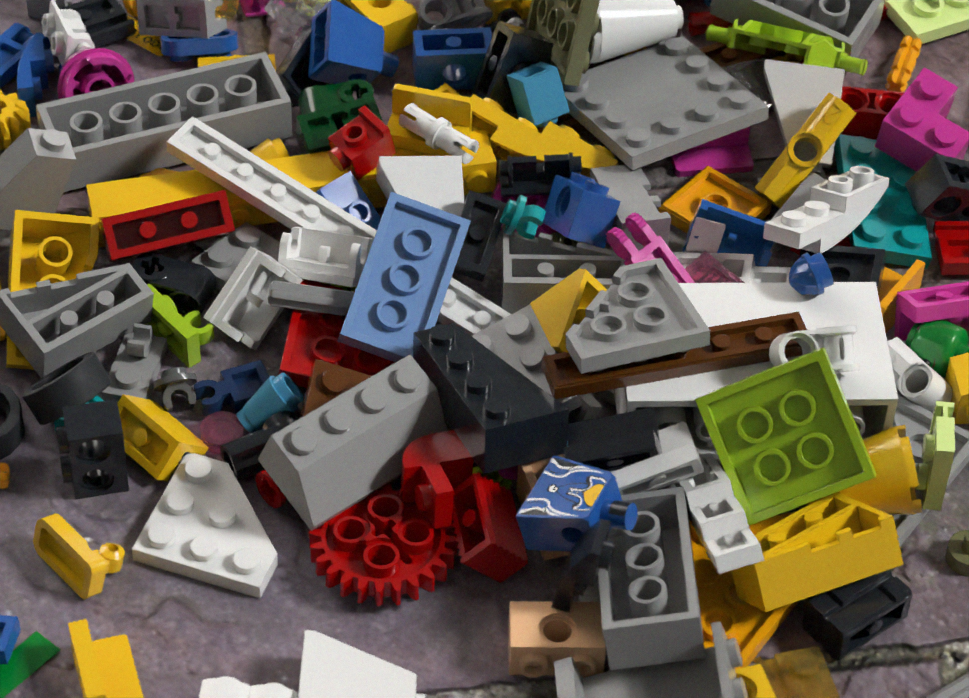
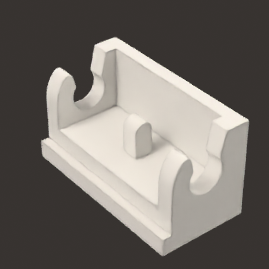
M292 227L291 233L283 232L281 236L278 262L301 279L355 287L358 285L374 238L304 227Z
M250 246L203 318L237 342L240 340L251 349L256 350L284 309L268 304V290L271 282L282 281L300 284L302 279L271 256Z

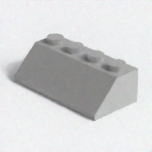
M411 354L272 434L258 461L312 531L399 478L402 472L403 453L411 442L428 434L448 431L438 390Z

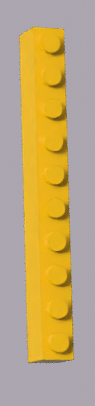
M486 130L471 131L470 138L479 142V148L477 153L468 148L465 149V152L474 158L468 164L462 163L464 195H468L470 190L476 193L492 192L496 186L497 167L494 152ZM396 147V154L393 155L437 156ZM328 151L264 160L314 192L348 172L346 169L340 171L333 164ZM376 167L357 181L374 208L386 207L387 199L376 181ZM196 169L86 184L89 216L100 217V220L225 190L235 228L240 227L245 222L251 225L279 222ZM99 223V244H98V247H105V243H104V239H103V235H102V231H101V227H100V223Z

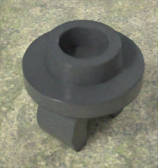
M175 367L162 371L160 373L161 378L156 380L153 385L156 392H164L162 398L163 408L167 412H172L171 397L175 394L184 395L187 399L188 408H194L196 393L191 386L197 383L196 374L187 373L185 367Z

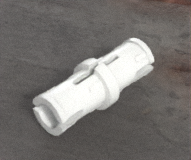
M410 103L404 108V111L414 116L416 121L401 114L399 125L426 139V145L435 150L441 148L452 156H461L463 164H468L474 158L462 150L461 147L464 146L477 153L479 148L477 140L471 139L452 128V123L445 118L440 117L437 119L414 103Z

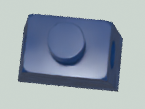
M330 0L312 17L308 78L312 80L337 84L357 79L371 83L380 74L391 78L398 69L399 57L383 51L384 29L381 25L337 0Z

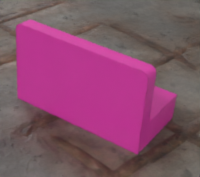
M750 126L670 156L675 175L677 177L696 176L707 165L722 174L753 171L754 162L748 146Z
M969 281L897 292L894 336L902 341H906L915 323L943 319L969 331Z

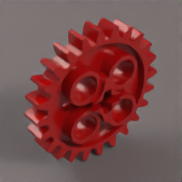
M391 483L316 529L309 531L311 563H316L317 576L326 575V587L331 588L340 584V596L343 598L353 591L357 592V599L360 604L368 596H374L377 606L382 605L385 597H391L396 605H400L401 595L406 593L413 600H419L420 587L428 592H434L435 580L445 582L447 580V569H454L458 542L455 541L456 535L453 534L455 528L452 525L434 529L426 512L419 511L416 501L403 503L400 498V489L399 491H393Z

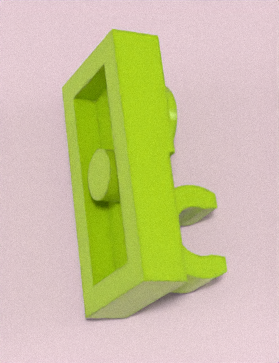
M150 283L147 284L154 293L151 321L144 325L152 326V333L155 336L167 338L168 349L188 368L201 362L200 345L208 344L214 339V325L209 323L202 328H198L201 325V313L198 310L186 314L183 318L168 295H162Z

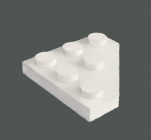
M186 452L132 548L134 561L259 599L278 565L277 552L229 464Z

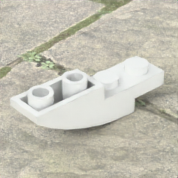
M854 166L843 174L830 176L828 180L811 187L810 201L805 202V205L792 211H785L781 216L765 222L763 239L813 253H823L847 237L867 217L888 188L889 178L874 174V169L865 166Z

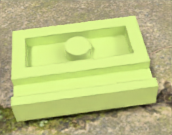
M936 401L929 434H924L922 445L923 463L917 464L916 472L919 486L915 487V490H923V509L941 511L955 454V418H952L954 412L953 402Z

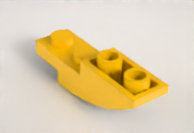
M474 94L470 97L473 100L472 126L478 130H486L487 135L491 137L490 144L494 155L501 160H507V156H536V163H544V155H560L572 152L573 156H581V175L590 177L591 168L618 165V160L614 159V155L608 149L597 144L592 146L580 139V135L569 126L560 125L559 127L549 121L542 133H540L537 127L527 119L521 117L516 119L505 113L503 107L490 98L481 99Z

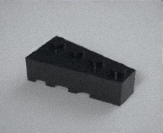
M454 323L436 325L431 329L413 332V358L437 388L445 421L455 431L484 474L549 458L553 455L564 454L563 447H567L569 409Z

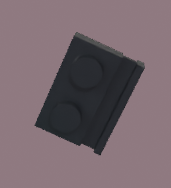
M83 0L60 8L75 10L79 13L86 28V33L89 34L95 48L135 34L134 21L127 18V12L117 0Z

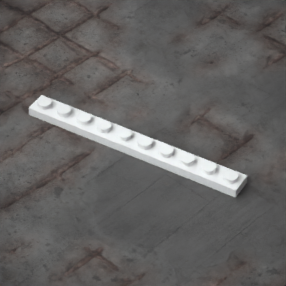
M193 116L167 141V152L291 230L292 227H304L374 238L377 230ZM451 278L437 321L443 325L454 323L472 336L511 314L464 284Z

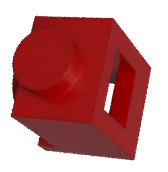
M365 105L358 109L359 116L328 137L331 147L328 155L333 164L340 171L345 169L348 172L351 171L357 180L377 167L379 156H393L396 154L389 127Z

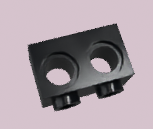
M935 154L905 183L914 210L918 213V216L932 219L969 221V161Z
M117 399L62 407L64 426L56 427L60 454L68 453V455L60 456L63 482L73 483L75 500L129 491L124 437Z

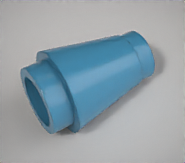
M281 373L277 377L271 375L243 406V409L237 412V417L248 432L254 433L258 429H262L266 420L277 412L284 410L296 412L298 410L297 405L304 398L298 386L287 374Z

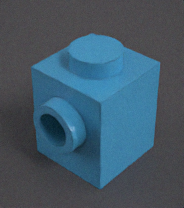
M539 62L506 75L518 118H525L537 128L546 127L549 121L556 123L558 116L570 112L557 67Z

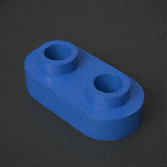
M225 29L208 39L160 37L162 54L170 56V60L174 62L192 60L193 55L208 54V57L231 56V51L238 49V34L236 30Z

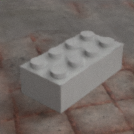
M711 0L710 14L732 24L738 19V25L741 26L749 20L831 37L835 47L840 48L843 41L845 43V53H848V56L858 58L880 24L885 0Z
M684 486L621 495L622 501L636 504L638 516L636 524L631 531L611 529L607 541L614 542L615 548L608 571L599 569L598 572L602 630L610 670L706 658Z

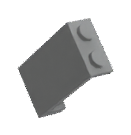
M720 621L711 623L714 646L705 648L706 658L617 669L582 678L572 657L554 661L557 698H748L742 677L736 678L735 668L742 666L738 642L736 638H727Z

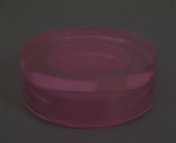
M220 411L206 416L200 424V440L209 447L207 451L221 455L220 445L244 436L243 425L240 423L237 415L231 412Z

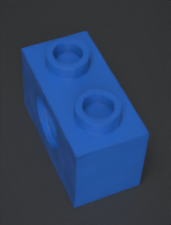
M491 27L414 30L413 73L415 87L435 90L444 83H447L454 90H472L492 39Z
M574 172L571 173L570 179L556 175L544 208L546 213L543 223L569 239L605 248L607 243L606 234L612 228L621 201L608 195L609 187L596 183L590 177Z

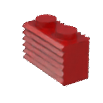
M481 473L472 474L454 488L452 521L454 522L452 527L455 528L453 534L457 535L455 541L458 542L457 548L460 550L458 555L462 557L460 563L502 583L528 564V558L516 519L517 512L511 489L506 490L505 486L493 483V479L487 480V476H481Z

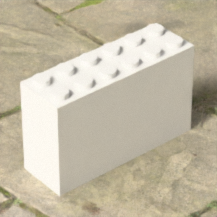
M789 282L678 283L708 327L798 311L807 330H816V328L857 325V333L853 334L855 362L859 363L860 371L839 372L835 374L862 439H866L893 426L898 394L876 282H834L833 285L824 288V293L821 295H802L791 287ZM800 356L791 357V358H786V359H787L788 361H790V360L795 359V358L800 357ZM771 361L614 389L616 413L621 414L653 408L657 417L658 430L685 422L691 433L698 455L711 452L715 459H719L695 399L774 366Z

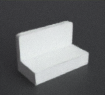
M685 422L659 430L661 454L619 470L608 471L616 477L621 495L658 490L705 472Z

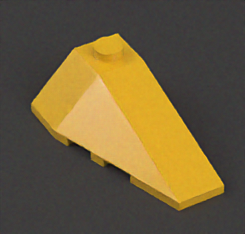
M15 210L10 233L8 288L10 292L36 287V282L50 280L52 284L76 279V274L92 271L98 257L100 217ZM7 335L6 368L34 370Z

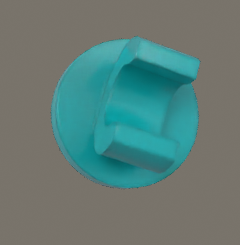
M520 195L516 201L509 199L502 213L500 223L506 225L504 233L511 236L516 229L520 236L534 239L537 227L542 225L546 211L537 205L525 206L527 197Z

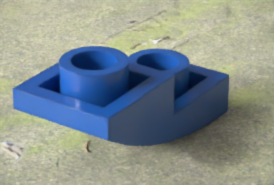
M42 34L34 35L26 45L20 58L17 72L19 100L26 102L30 117L37 116L35 100H43L42 90L49 89L47 73L55 72L52 50H44Z

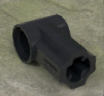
M287 410L277 412L266 420L261 430L220 445L221 457L224 462L229 464L237 480L265 470L258 461V458L272 434L299 419L294 412Z

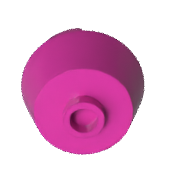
M89 48L79 50L67 58L62 66L58 80V97L63 99L133 83L134 74L132 68L123 56L110 49Z

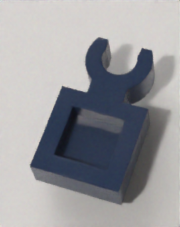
M258 360L220 371L221 381L219 382L202 380L194 384L196 400L209 397V399L201 401L203 416L218 414L224 406L230 404L235 413L243 409V406L269 378L262 361Z

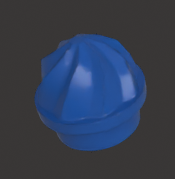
M820 252L812 256L808 253L801 255V258L792 265L789 273L791 287L802 295H821L824 293V288L834 284L828 264Z

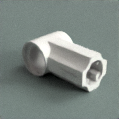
M895 337L887 341L895 384L903 396L934 413L936 401H951L952 388L944 378L926 364L900 338Z

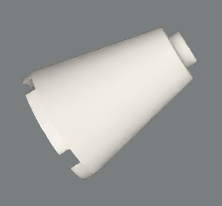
M600 0L597 10L599 16L598 30L595 36H591L588 47L589 63L596 64L675 37L678 29L683 26L681 6L676 5L674 0Z

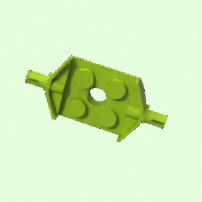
M736 19L733 26L728 27V29L710 25L706 32V39L708 41L726 44L729 48L765 54L766 48H772L805 56L803 64L845 69L846 72L861 76L865 74L868 66L866 59L848 56V53H845V43L843 41L839 48L835 47L831 37L764 22L749 20L741 26L738 25V19Z

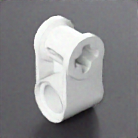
M857 325L816 328V330H801L779 335L770 345V361L774 367L787 362L788 360L784 353L787 342L794 340L802 347L803 355L825 347L835 373L860 371L859 363L855 362L853 334L857 333Z

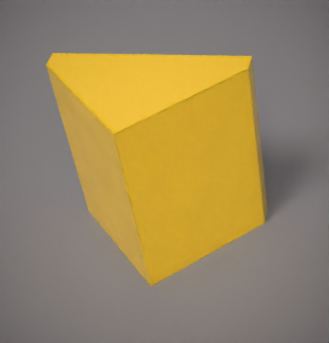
M577 269L530 303L550 345L558 353L568 352L566 349L567 331L573 324L579 325L586 317V308L601 290L607 291L586 269Z

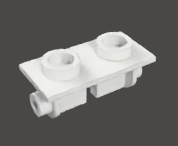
M50 0L49 13L43 15L42 30L44 37H48L51 42L52 54L57 55L63 66L67 58L73 53L82 49L95 48V45L89 34L86 33V28L79 13L75 10L59 9L55 0Z

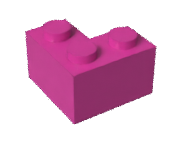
M924 67L883 119L874 147L916 172L935 154L963 160L969 145V132L946 119L958 86Z

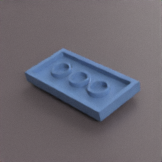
M391 192L337 341L393 362H397L409 354L413 357V332L431 329L436 325L471 221Z

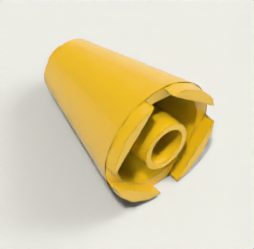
M905 425L893 426L863 439L877 476L841 490L839 493L887 514L913 515L922 513L921 499H917L914 488L918 487L919 483L909 436L905 437Z

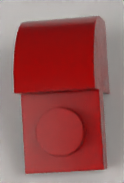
M454 430L428 434L417 438L406 447L402 457L401 501L403 503L416 501L419 511L426 512L434 529L452 525L454 488L470 477L473 472V458Z

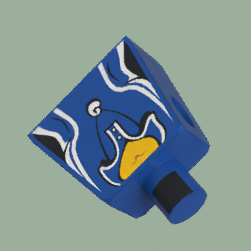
M553 455L518 511L516 519L526 549L571 551L583 533L601 519L611 521L609 532L612 528L631 531L636 524L638 510L635 503L622 501L616 477L611 472Z

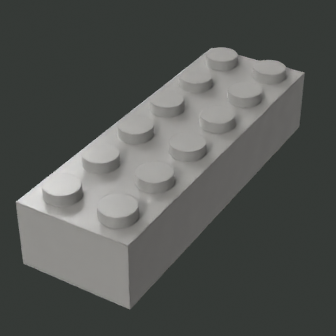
M266 52L36 105L39 129H54L67 132L76 157V162L64 192L86 187V184L107 182L152 171L157 168L185 163L167 152V141L192 116L243 148L259 145L267 138L273 140L278 137L280 139L292 137L291 100Z

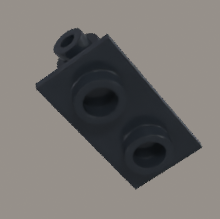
M572 152L560 155H544V163H536V156H507V160H499L501 197L549 195L556 175L570 179L572 172L581 174V156H573Z

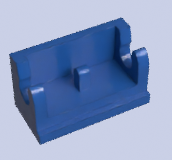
M702 199L690 222L682 252L686 250L695 218L699 217L726 225L717 253L754 254L755 266L766 267L772 256L770 250L774 244L773 241L763 239L766 221Z

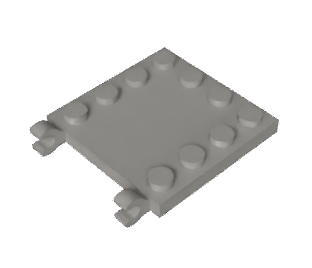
M683 36L663 40L646 46L647 49L591 68L581 75L579 86L562 83L570 111L568 113L632 170L768 120V105Z

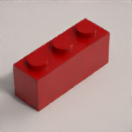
M225 190L103 218L99 222L109 263L139 256L144 253L156 252L231 234L235 231Z

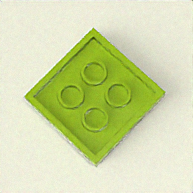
M825 347L695 399L722 467L731 481L734 496L745 510L748 526L877 476Z

